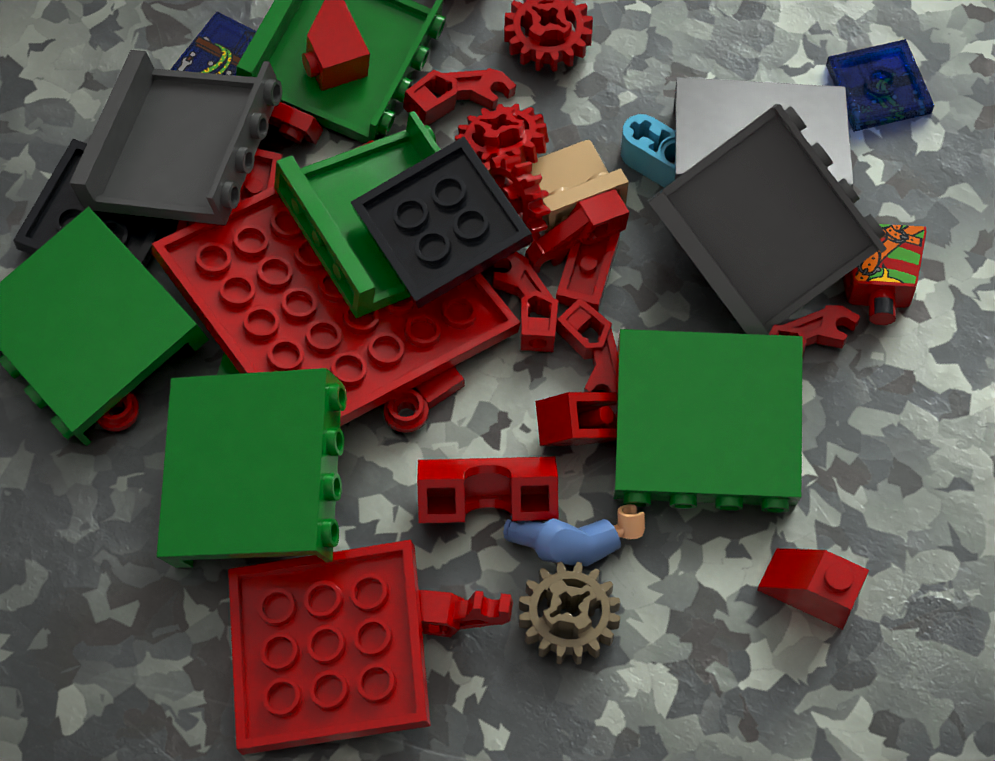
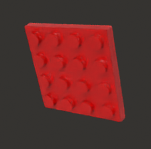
M412 540L333 552L332 562H325L316 555L228 569L236 749L241 755L431 726L416 553Z

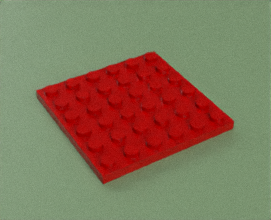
M274 186L239 202L237 207L232 209L226 225L196 222L152 243V255L240 374L327 368L345 386L347 394L346 408L344 411H341L340 426L518 333L521 324L481 273L419 309L411 297L355 318Z

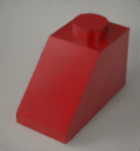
M324 0L307 34L306 53L302 54V62L307 75L310 78H316L321 91L368 76L370 52L344 0Z
M567 392L535 401L540 446H578L616 441L618 392Z
M777 548L757 590L843 630L861 592L869 569L827 550Z

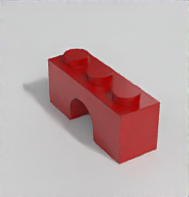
M556 456L418 460L419 523L465 522V515L479 508L504 509L511 513L512 521L549 520L553 518L559 520Z

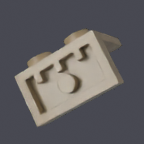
M585 140L539 157L538 162L532 163L531 174L533 176L541 174L542 180L539 186L541 190H546L549 193V196L543 199V205L551 209L550 214L542 217L548 225L547 230H543L545 234L564 221L579 201L616 189L626 205L629 182L621 168L608 173L590 140Z

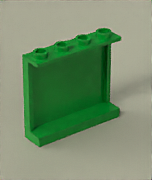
M274 0L236 66V76L257 77L263 62L269 61L277 80L282 85L280 102L315 117L320 125L363 144L371 140H378L380 134L387 136L396 117V112L393 110L397 102L404 103L405 91L413 85V80L410 77L414 70L421 71L427 61L430 48L427 45L431 38L438 40L446 23V17L441 15L444 0H436L432 9L413 0H344L370 52L368 76L321 91L315 77L310 78L307 75L302 62V54L306 53L307 34L324 0Z
M415 111L410 112L408 115L406 130L303 168L299 167L292 155L276 161L275 190L355 318L410 297L354 212L351 201L441 150L436 143L430 126L422 123Z
M89 206L0 282V351L3 353L0 356V364L14 379L22 375L27 380L29 385L23 390L41 410L48 405L56 415L50 421L67 440L75 435L85 446H88L91 441L84 432L182 346L188 343L197 351L209 340L198 324Z
M620 329L617 357L619 361L615 488L613 499H623V505L634 504L636 507L650 506L651 501H669V506L677 509L696 508L697 502L715 503V508L723 511L742 510L743 504L761 505L762 511L770 513L788 512L789 506H796L801 499L803 336Z
M327 368L171 378L156 557L175 568L193 567V560L316 555L325 562H332L333 547H336L339 542V526L335 519L336 501L340 500L342 494L341 478L337 470L338 456H341L344 451V435L340 428L341 411H344L346 408L347 394L343 383Z

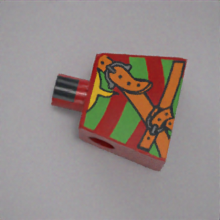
M879 224L886 233L880 240L887 249L882 253L877 251L843 276L847 301L852 305L869 306V321L875 325H889L896 320V308L910 306L918 283L926 238V227Z

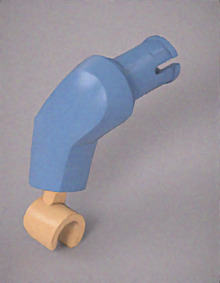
M627 504L618 508V524L613 526L608 520L602 519L579 528L555 518L549 519L546 522L533 520L517 521L518 523L507 519L503 534L506 541L533 548L538 557L543 561L553 563L562 561L563 564L568 565L582 562V566H589L621 548L620 537L625 539H638L642 537L645 531V513H637V507L634 504Z

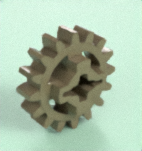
M557 562L556 573L552 575L545 568H541L539 570L540 583L528 580L525 592L529 596H520L519 609L524 612L519 615V628H529L525 633V642L529 645L539 641L538 655L542 658L550 650L556 652L557 664H562L565 655H572L576 665L581 664L582 654L586 651L596 659L600 655L599 642L610 646L613 643L614 637L611 630L619 629L620 616L615 614V612L619 611L620 599L609 597L613 591V583L608 581L599 584L600 570L596 568L589 575L583 574L582 562H577L573 571H566L563 562ZM545 597L549 608L544 610L543 616L539 618L537 610L542 599ZM599 608L601 618L594 629L589 617L593 616L595 610ZM566 609L567 612L561 615V610ZM578 611L576 617H573L572 614H570Z

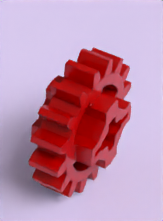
M513 0L511 12L505 13L504 42L509 43V53L511 55L520 53V64L522 65L527 64L530 60L535 61V69L537 71H540L544 64H550L552 71H557L558 63L562 61L568 67L573 66L574 55L584 58L586 46H591L593 17L587 16L588 6L586 3L576 6V0H523V4ZM522 27L525 28V35L521 30Z
M498 104L496 111L492 112L483 108L481 109L482 115L478 117L469 115L467 117L468 125H459V135L455 136L456 141L465 137L482 163L488 162L490 158L508 154V156L520 155L521 163L526 161L536 163L538 162L537 154L546 153V143L549 142L547 126L544 123L543 115H535L534 108L532 107L520 111L519 104H514L512 107H504L502 104Z
M505 154L490 158L488 162L483 163L532 233L533 242L541 238L539 232L548 228L547 223L542 217L551 212L550 208L543 205V199L548 197L549 193L546 190H541L539 186L542 180L541 174L533 176L531 174L532 163L530 161L521 163L520 155L517 154L513 156Z

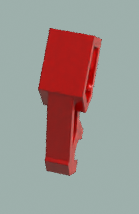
M491 68L487 70L449 73L432 70L405 91L403 108L408 113L415 111L424 125H430L453 111L456 100L470 99L492 111L497 107L498 97L492 92L499 91L509 99L515 95L516 84L502 71ZM433 93H437L441 96L437 98Z
M616 189L579 201L564 221L538 240H535L528 247L525 257L529 259V264L536 274L540 272L542 264L548 260H551L552 264L557 266L561 264L570 247L579 241L591 245L626 230L629 210Z
M515 252L494 264V268H507L509 271L506 273L494 272L493 287L516 295L521 300V350L554 352L559 300L552 297L529 264V259ZM536 312L547 318L530 317V313Z
M579 298L557 318L556 332L584 360H593L594 369L584 388V392H596L598 390L618 392L619 359L617 358L618 352L611 328L612 323L582 298ZM591 327L598 333V342L589 343V339L587 337L584 338L582 334Z
M826 305L824 309L786 324L774 325L769 335L803 336V356L806 346L816 342L817 344L842 349L848 335L839 331L837 326L843 325L854 331L861 316L842 305Z
M419 590L423 634L451 638L461 629L503 625L511 620L513 607L511 594L501 593L500 599L494 600L486 598L483 591H475L469 600H464L451 592Z

